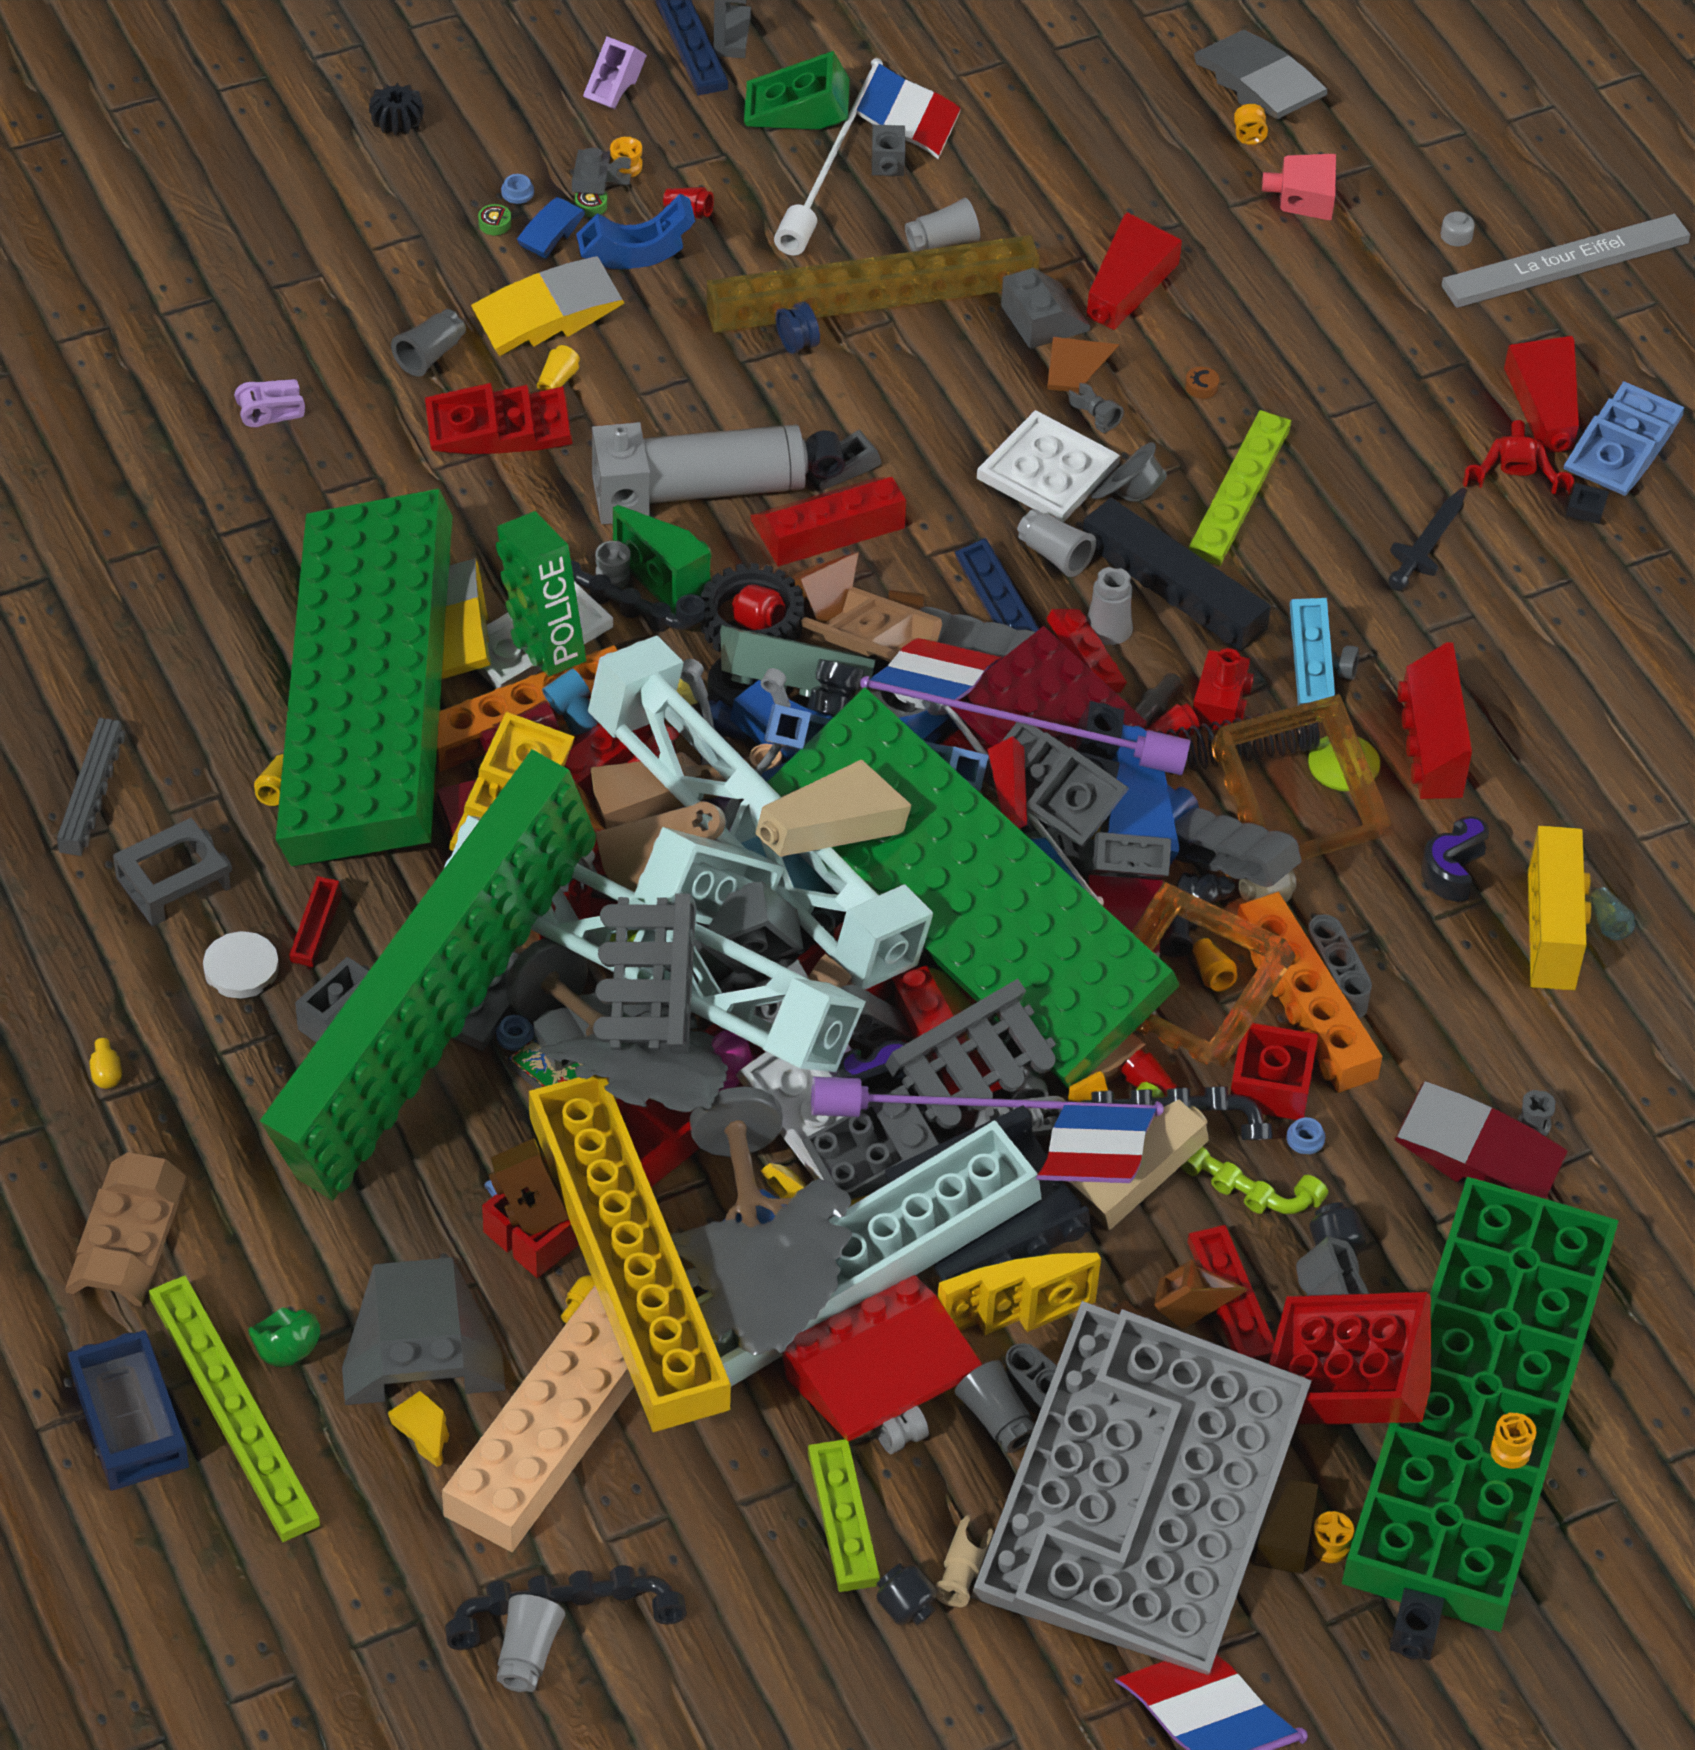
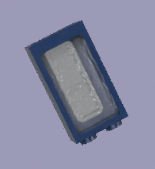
M146 1330L136 1333H125L116 1339L96 1345H84L78 1350L68 1352L71 1375L110 1491L189 1468L186 1444Z

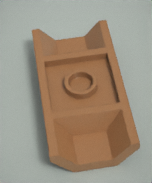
M855 587L848 590L843 612L823 624L807 617L800 620L802 627L824 637L828 642L868 657L876 655L889 662L894 659L902 647L916 638L937 642L942 627V621L939 617Z
M127 1152L112 1161L102 1189H99L77 1248V1258L65 1288L66 1293L75 1294L86 1286L119 1292L133 1305L143 1307L187 1181L186 1175L164 1158Z

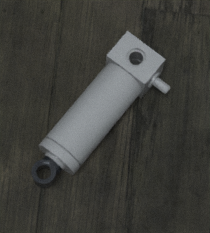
M640 422L592 427V478L601 525L613 524V507L617 505L649 516V504L803 490L805 487V474L807 472H812L821 479H830L840 475L845 468L839 436L835 432L827 430L818 431L805 441L802 439L800 428L797 424L784 425L783 427L772 426L643 438Z

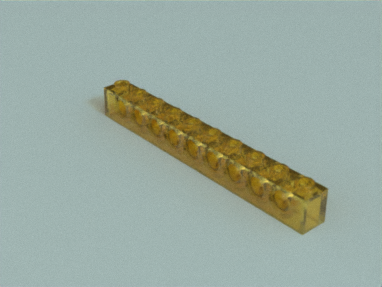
M1032 235L713 279L707 280L706 309L714 333L776 324L775 318L778 309L786 308L788 310L794 304L802 301L809 304L815 317L819 318L1002 292L1004 276L1030 268H1035L1039 271L1040 257Z

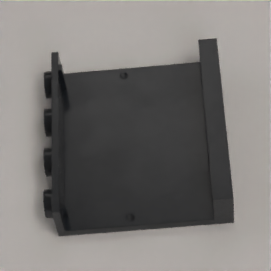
M1023 1105L886 1169L885 1176L886 1182L889 1184L994 1120L1037 1174L1042 1170L1048 1157L1033 1134L1031 1116ZM1039 1180L1041 1200L932 1266L940 1280L945 1281L978 1268L1015 1259L1046 1255L1051 1249L1066 1242L1077 1241L1085 1233L1091 1231L1089 1209L1087 1206L1078 1207L1063 1181Z

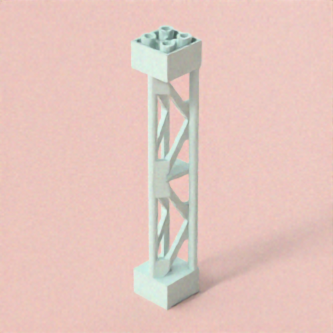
M658 636L638 641L631 646L600 657L588 712L613 738L617 737L685 807L700 802L704 794L744 799L740 804L731 830L729 831L725 827L717 840L746 849L741 843L757 836L755 832L762 807L781 798V796L677 692L684 662ZM664 718L678 730L727 782L684 776L664 724ZM650 724L661 752L659 758L632 732L633 730ZM702 814L703 821L700 823L706 829H709L708 822L713 819L706 814ZM760 839L767 858L785 867L782 857L777 855ZM831 847L798 854L837 894L793 888L785 867L775 892L797 909L800 926L837 964L852 976L851 982L853 985L865 990L918 966L933 912L905 884L878 895ZM815 906L846 912L838 942L811 915Z
M467 816L465 823L459 829L458 841L453 853L447 860L444 868L481 817ZM579 864L575 866L572 878L617 901L618 897H628L629 904H645L633 897L635 892ZM559 888L552 898L556 906L555 913L552 907H550L544 916L538 917L531 930L614 972V967H607L602 964L598 958V949L603 943L610 942L611 934H615L616 930L606 928L601 922L600 916L579 920L563 891ZM695 923V940L772 979L766 986L722 993L694 946L693 971L699 981L697 984L694 977L692 978L691 1012L762 1047L763 1050L800 1069L837 1072L866 1001L830 983L809 980ZM639 930L633 942H655L656 930ZM667 930L666 942H673V930ZM626 967L625 978L653 979V967ZM665 970L664 980H671V972ZM782 1002L773 1024L754 1015L756 1007Z

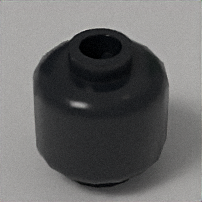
M1342 1202L1331 1203L1317 1209L1314 1213L1315 1218L1310 1222V1232L1315 1246L1326 1237H1333L1347 1241L1357 1257L1356 1250L1362 1247L1366 1241L1357 1211L1354 1208L1345 1206Z
M899 1563L876 1584L880 1588L876 1595L877 1602L897 1625H905L913 1621L918 1626L936 1610L931 1603L936 1599L937 1589L916 1565L904 1567L902 1563Z

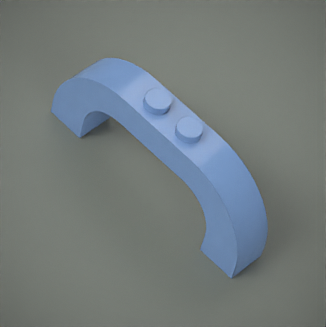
M772 704L764 741L800 750L831 719L813 715L810 712ZM925 742L977 791H981L989 755Z

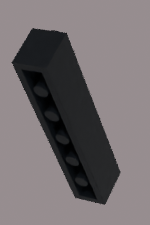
M1109 498L1084 518L1083 531L1095 536V552L1111 562L1117 569L1122 568L1127 571L1143 587L1149 588L1158 594L1168 604L1183 611L1196 623L1205 626L1218 635L1224 642L1230 643L1242 651L1268 629L1271 611L1269 603L1113 498Z

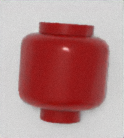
M752 584L744 587L734 597L732 611L738 626L746 630L755 631L770 628L781 622L786 616V605L779 592Z

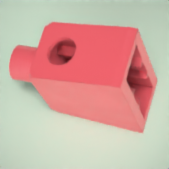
M1336 154L1288 155L1283 159L1282 173L1263 172L1261 191L1280 193V209L1283 212L1332 220L1335 201Z

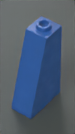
M1123 725L1121 739L1137 742L1138 735L1145 737L1147 731L1138 726ZM1120 746L1112 761L1120 763L1117 780L1126 785L1129 790L1102 823L1100 832L1171 839V865L1179 852V843L1165 772L1139 766L1140 758L1133 757L1135 749Z

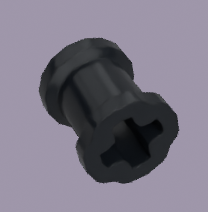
M1170 908L1162 913L1161 927L1163 928V937L1160 940V950L1163 954L1171 957H1182L1191 953L1193 940L1189 936V927L1193 924V919L1189 911L1182 908Z

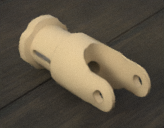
M966 1515L960 1521L944 1561L946 1570L943 1578L935 1585L937 1589L936 1598L943 1604L951 1607H964L968 1604L970 1599L968 1590L972 1580L977 1578L980 1573L994 1532L993 1529H989L984 1535L979 1548L975 1547L969 1542L966 1535L970 1515Z

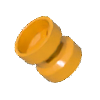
M1508 1413L1497 1421L1490 1448L1491 1456L1496 1463L1505 1468L1516 1469L1524 1466L1529 1461L1536 1436V1427L1532 1420L1520 1413Z

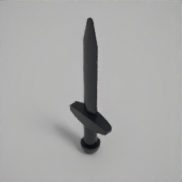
M1465 488L1459 489L1443 503L1412 547L1396 542L1392 544L1390 552L1402 562L1400 568L1389 576L1388 583L1393 590L1401 591L1405 589L1409 583L1408 579L1414 570L1431 576L1436 574L1438 566L1427 555L1460 511L1466 494Z

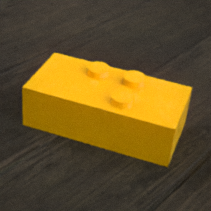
M1538 826L1528 868L1530 986L1533 988L1574 991L1576 989L1586 949V924L1590 923L1591 902L1585 901V895L1589 894L1590 873H1584L1582 829Z

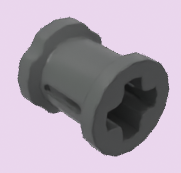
M1529 1091L1523 1097V1112L1519 1115L1517 1121L1547 1136L1552 1126L1550 1118L1555 1113L1556 1101L1546 1091Z

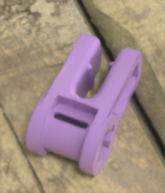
M295 379L246 382L235 390L236 402L242 407L240 412L241 419L246 426L259 427L304 416L305 404L303 397L299 395V384ZM253 410H254L255 415H256L255 418L252 416Z

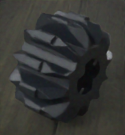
M397 82L395 86L384 84L383 90H374V95L370 98L369 113L371 114L374 127L381 128L382 133L392 131L396 136L398 132L403 131L409 134L410 128H419L420 120L423 119L424 105L422 104V97L419 91L412 90L410 84L402 87Z

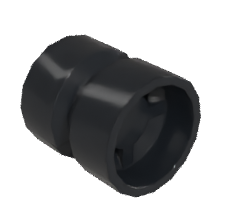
M819 659L815 674L817 681L820 682V686L811 688L807 708L837 715L854 698L851 692L861 686L860 681L863 678L864 670Z

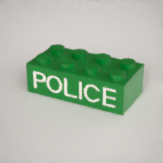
M536 511L498 525L499 541L496 542V549L503 561L504 571H501V579L508 590L509 600L506 601V608L513 620L514 629H511V637L515 646L518 649L522 648L528 654L531 663L535 667L539 666L548 677L586 662L568 544Z

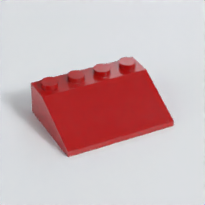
M915 1275L798 1333L794 1340L787 1345L785 1351L782 1352L787 1380L848 1442L957 1386L966 1375L982 1365L937 1296Z
M1429 1293L1287 1296L1269 1365L1312 1380L1297 1424L1422 1422L1431 1388V1296Z

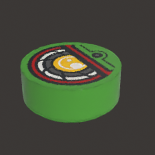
M576 192L575 206L585 211L584 216L594 217L597 213L601 215L608 207L607 193Z
M499 204L483 207L478 214L480 230L488 235L506 233L511 228V212L508 208Z

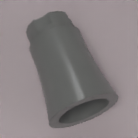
M445 309L441 313L432 315L411 330L395 336L391 342L393 356L404 371L416 377L423 376L435 361L458 343L461 336L466 333V327L455 311Z
M998 1360L990 1361L966 1375L957 1385L955 1394L973 1411L996 1442H1000L1006 1453L1016 1452L1028 1445L1035 1424L1031 1421V1414L1012 1386L1002 1362Z

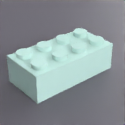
M662 827L659 837L654 843L653 851L645 870L639 878V883L633 897L647 905H657V897H667L668 905H675V894H691L696 903L695 922L710 925L729 893L742 889L748 883L761 881L775 891L785 867L752 850Z

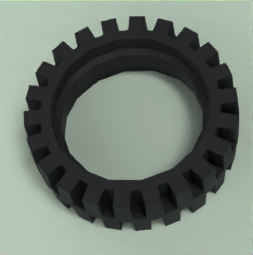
M751 563L750 569H746L744 564L736 565L735 572L731 567L723 569V576L716 573L712 576V582L708 581L701 594L705 604V613L700 625L702 634H705L706 641L709 644L713 642V648L718 652L721 651L720 632L722 625L732 628L736 627L726 623L718 615V609L724 602L739 594L744 587L752 584L779 592L786 605V616L781 622L770 628L746 631L796 641V638H800L803 628L800 620L804 618V598L799 585L795 586V580L791 576L785 578V572L780 569L773 574V567L765 565L763 570H759L758 563Z

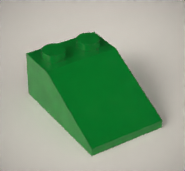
M831 51L748 80L744 114L746 126L821 129L847 120L850 78L835 52Z
M620 505L613 507V541H619L628 546L630 550V573L660 602L668 604L672 613L676 614V602L680 597L693 594L701 598L706 583L708 581L711 582L710 559L712 555L708 545L702 540L699 541L686 529Z

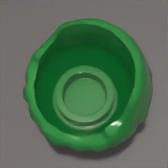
M282 1307L262 1322L249 1327L248 1332L263 1361L275 1367H288L310 1354L319 1340L321 1330L315 1314L304 1309L295 1312Z

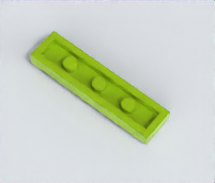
M843 1439L808 1445V1457L839 1592L877 1587L876 1584L880 1580L849 1442Z

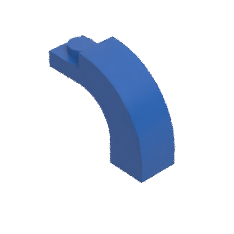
M679 194L656 217L637 225L618 224L597 213L576 233L580 254L585 259L598 256L604 267L622 270L655 265L672 257L683 248L681 235L690 229L695 222L690 199L682 194Z

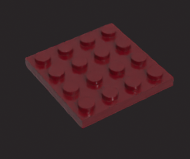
M1045 626L1041 627L985 671L973 690L958 700L1077 729L1079 720L1090 701L1125 710L1123 725L1144 728L1147 723L1143 717ZM949 706L991 747L1002 742L1016 724L1015 721ZM1036 727L1043 733L1047 732L1068 748L1071 747L1075 750L1077 736Z

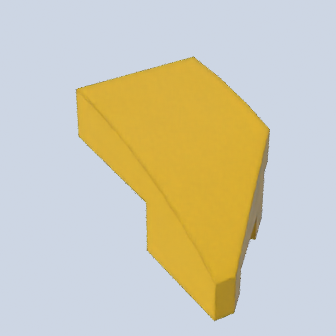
M769 1163L760 1170L768 1185L781 1199L793 1198L797 1191L807 1186L793 1170L783 1165Z
M419 1391L389 1411L388 1415L392 1425L415 1442L418 1453L438 1468L442 1465L444 1459L442 1456L443 1445L449 1439V1432L445 1424L446 1417L441 1408Z

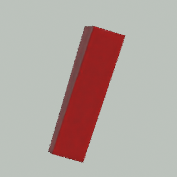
M1012 736L987 750L1001 813L1017 828H1021L1027 825L1024 746Z
M320 876L316 877L289 954L292 963L314 967L342 898L340 882L338 880Z

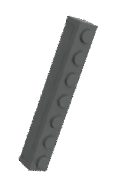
M98 719L57 836L59 853L82 856L84 847L89 845L90 830L95 828L96 812L99 813L101 810L102 795L107 793V780L112 778L113 763L118 760L119 746L125 740V731L122 730V724L119 720Z

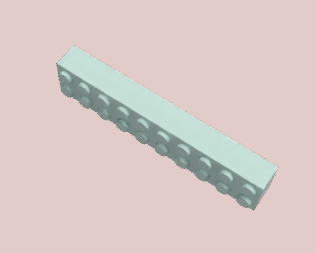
M995 1120L850 1206L844 1217L834 1216L829 1219L830 1223L846 1227L850 1232L852 1231V1237L842 1249L841 1257L835 1260L836 1264L840 1267V1273L837 1276V1290L832 1292L831 1299L819 1311L817 1318L810 1320L802 1331L880 1293L902 1280L917 1275L1041 1200L1039 1180H1036L1037 1172ZM711 1291L696 1299L698 1304L713 1297ZM732 1329L722 1336L720 1342L716 1343V1340H713L731 1387L782 1356V1352L779 1353L777 1349H770L760 1355H752L740 1348L739 1337Z

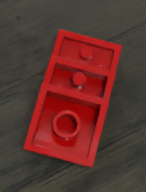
M487 383L425 397L432 451L462 454H500L538 451L573 444L567 398L563 386L530 394L528 385L494 392L492 384Z

